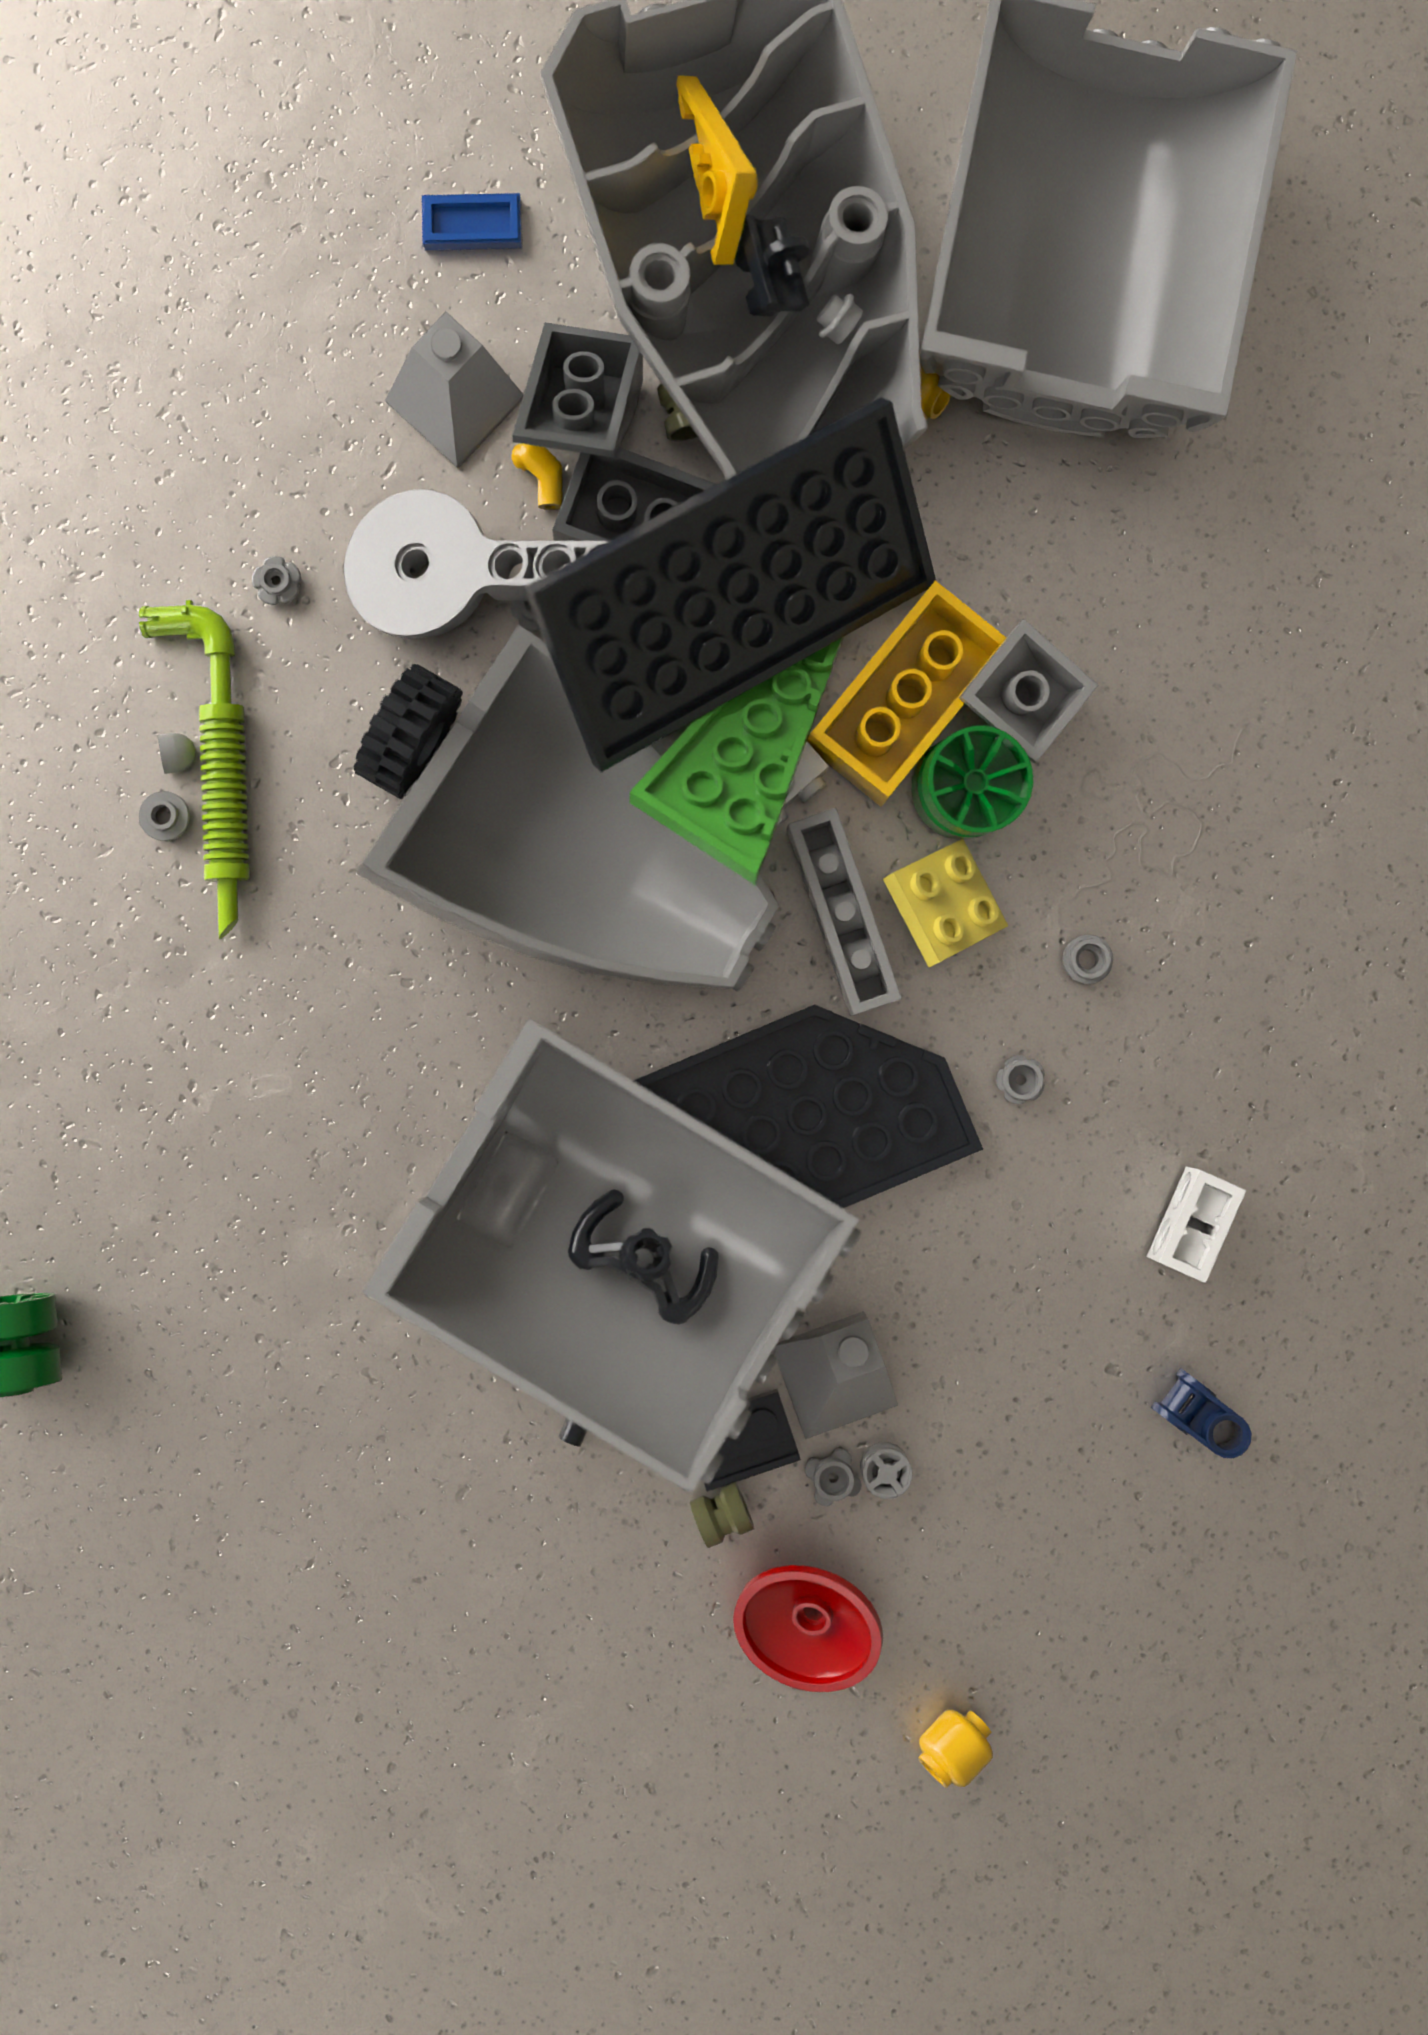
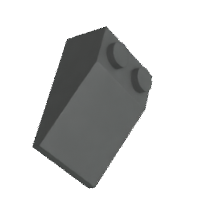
M545 322L513 430V442L614 458L634 418L643 383V355L631 337L625 334Z

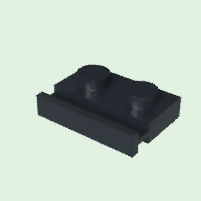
M778 1389L747 1399L750 1401L747 1409L751 1412L737 1438L733 1439L727 1435L717 1451L719 1455L723 1456V1460L708 1484L704 1483L707 1492L801 1460Z

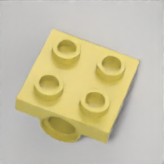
M964 839L946 846L883 878L928 967L1008 927Z

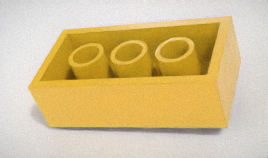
M935 580L812 730L807 742L828 765L882 807L965 705L958 697L1007 637Z

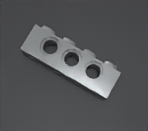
M837 808L789 823L786 831L849 1015L853 1016L902 999Z

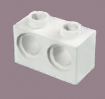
M1186 1167L1146 1257L1206 1283L1246 1190L1202 1170Z

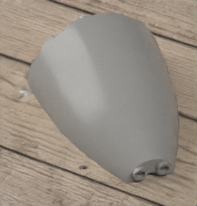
M520 625L517 626L467 702L458 720L418 781H415L356 873L368 882L434 917L522 955L591 974L656 984L734 989L735 991H739L743 987L754 968L753 965L748 963L752 948L761 951L774 933L776 926L770 923L779 907L760 874L756 885L752 884L629 803L630 791L667 751L660 741L651 744L603 772H600L592 765L546 644Z

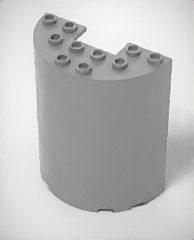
M990 0L920 353V363L926 374H935L936 372L939 375L938 387L959 400L971 399L972 397L983 400L982 411L1018 423L1058 432L1104 437L1105 431L1129 428L1128 434L1134 438L1166 437L1168 436L1169 428L1178 427L1186 424L1185 429L1194 432L1218 423L1227 416L1297 50L1281 47L1278 42L1271 39H1258L1254 41L1233 36L1226 29L1219 27L1206 29L1197 27L1181 52L1169 49L1165 44L1155 40L1138 42L1118 37L1115 32L1108 29L1087 30L1095 12V3L1082 0Z
M529 1018L473 1109L477 1112L427 1195L417 1201L362 1293L692 1494L699 1481L708 1484L718 1470L723 1456L719 1455L717 1451L727 1435L736 1439L746 1424L751 1413L747 1410L750 1405V1401L747 1400V1392L754 1380L762 1385L777 1361V1357L774 1354L776 1352L775 1346L782 1336L790 1340L803 1319L804 1313L801 1310L804 1311L810 1300L818 1304L828 1290L834 1277L830 1274L831 1269L829 1268L837 1255L846 1258L853 1249L861 1234V1231L855 1228L859 1219ZM610 1190H619L624 1196V1201L621 1206L606 1215L596 1226L591 1235L592 1244L624 1242L628 1237L644 1228L654 1229L657 1235L667 1237L671 1242L672 1249L669 1257L672 1264L669 1271L679 1297L688 1295L694 1286L699 1272L700 1254L703 1249L711 1247L718 1252L717 1277L711 1294L700 1310L685 1323L672 1324L664 1321L658 1313V1305L653 1293L609 1266L583 1270L575 1266L570 1260L568 1248L572 1232L579 1218L596 1199ZM640 1249L635 1252L639 1256L637 1264L640 1267L645 1268L649 1263L652 1264L653 1257L649 1251ZM620 1252L604 1253V1256H613L618 1259ZM660 1277L655 1282L662 1286L663 1292H666Z

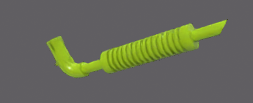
M186 600V605L141 606L139 617L147 618L146 622H139L140 631L144 638L187 635L188 640L203 639L205 656L210 657L211 704L199 706V722L204 724L199 726L200 733H204V735L200 736V742L205 743L200 746V752L205 753L200 756V761L206 763L201 765V772L206 773L201 776V781L206 783L201 786V791L207 793L202 795V801L207 802V804L202 805V811L207 812V814L202 815V821L207 822V824L202 825L203 831L208 832V834L203 835V841L208 842V844L203 845V850L208 852V854L203 855V860L209 861V864L204 865V880L217 882L219 939H222L238 922L237 881L250 880L249 864L244 863V861L249 860V854L244 853V851L249 850V845L243 842L248 840V834H243L244 831H248V825L243 824V822L248 821V815L243 814L248 809L246 804H242V802L247 801V795L242 794V792L247 791V786L242 784V782L247 781L246 775L241 774L246 772V765L241 764L246 762V756L241 754L246 752V747L240 744L245 742V736L241 735V733L245 732V726L240 725L245 722L244 706L232 704L230 657L235 656L232 631L221 615L208 607L193 605L192 600Z

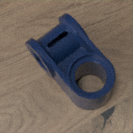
M1180 1368L1176 1373L1178 1377L1176 1383L1161 1403L1154 1402L1151 1408L1184 1434L1188 1435L1189 1433L1216 1455L1230 1459L1241 1456L1248 1450L1251 1443L1252 1433L1249 1424L1217 1399L1215 1393ZM1231 1420L1234 1424L1233 1437L1226 1443L1216 1444L1213 1439L1215 1426L1222 1421Z

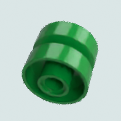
M990 726L966 727L932 746L919 760L914 770L911 784L913 803L923 822L936 833L957 840L978 838L1008 826L1022 814L1033 790V769L1024 748L1008 733Z
M27 1293L0 1296V1398L26 1394L34 1391V1388L54 1384L63 1379L60 1346L51 1343H30L31 1336L44 1334L58 1327L55 1293Z

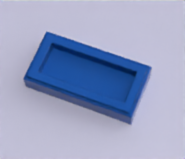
M520 193L422 195V241L425 251L522 249V204Z

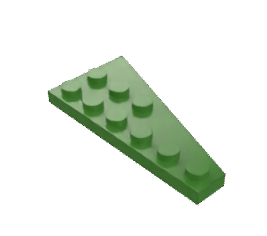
M844 637L694 720L630 791L629 803L747 881L756 885Z

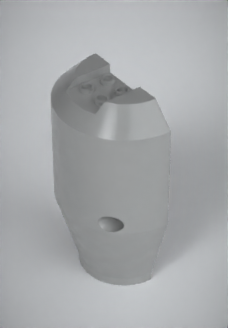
M607 0L575 9L541 71L544 91L618 319L722 470L725 480L880 397L893 403L903 448L905 449L915 442L928 428L921 409L915 222L843 1L684 0L670 5L654 3L641 9L638 14L631 15L626 0ZM678 75L697 76L756 171L757 191L755 197L749 200L746 215H753L759 220L785 218L791 236L800 235L808 240L810 254L799 262V267L810 305L801 312L780 311L771 317L753 316L749 312L745 298L748 291L754 287L751 272H743L736 266L735 260L733 265H714L710 251L715 244L717 227L715 220H703L700 194L696 187L688 150L691 143L699 144L694 120L682 119L676 87ZM852 294L854 296L853 302L863 310L858 323L840 344H836L828 336L822 339L819 336V331L823 325L816 321L819 313L834 295H837L842 300L846 295Z

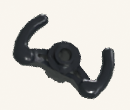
M610 1190L596 1199L579 1218L572 1232L568 1248L570 1260L575 1266L583 1270L609 1266L653 1293L658 1305V1313L664 1321L672 1324L685 1323L700 1310L711 1294L717 1277L718 1252L711 1247L703 1249L700 1254L699 1272L694 1286L688 1295L679 1297L669 1271L672 1264L669 1257L672 1249L671 1242L667 1237L657 1235L654 1229L644 1228L628 1237L624 1242L592 1244L591 1235L596 1226L606 1215L621 1206L624 1201V1196L619 1190ZM640 1249L649 1251L653 1257L652 1264L649 1263L645 1268L637 1264L639 1256L635 1252ZM620 1252L618 1259L613 1256H604V1253ZM660 1277L666 1292H663L662 1286L655 1282Z

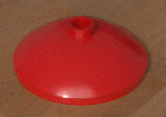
M786 1565L766 1570L747 1583L739 1595L734 1610V1631L739 1645L746 1656L766 1675L787 1686L810 1692L843 1690L865 1679L873 1671L879 1660L883 1645V1629L877 1611L869 1599L857 1587L829 1571L803 1565Z

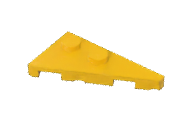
M678 75L676 87L682 119L694 120L699 144L691 143L688 150L696 187L700 194L703 220H715L717 227L715 244L710 251L711 259L714 265H733L749 200L755 197L757 191V174L697 76Z

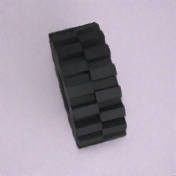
M418 664L411 665L410 669L407 668L402 673L401 679H397L391 686V692L388 696H384L380 703L379 711L373 715L369 722L371 726L364 733L360 742L363 745L357 751L355 757L357 760L354 764L355 773L399 799H403L404 796L406 797L415 781H418L450 732L449 728L456 720L458 714L456 711L461 706L463 691Z

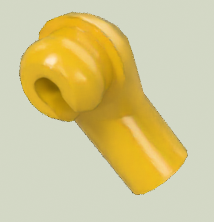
M522 443L514 446L511 454L514 466L523 471L529 470L538 479V508L544 510L560 509L563 497V468L559 460L546 447Z

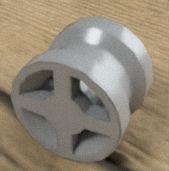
M878 1442L870 1446L863 1453L860 1461V1472L867 1489L874 1496L882 1499H894L903 1495L912 1481V1467L905 1452L899 1446L890 1442Z

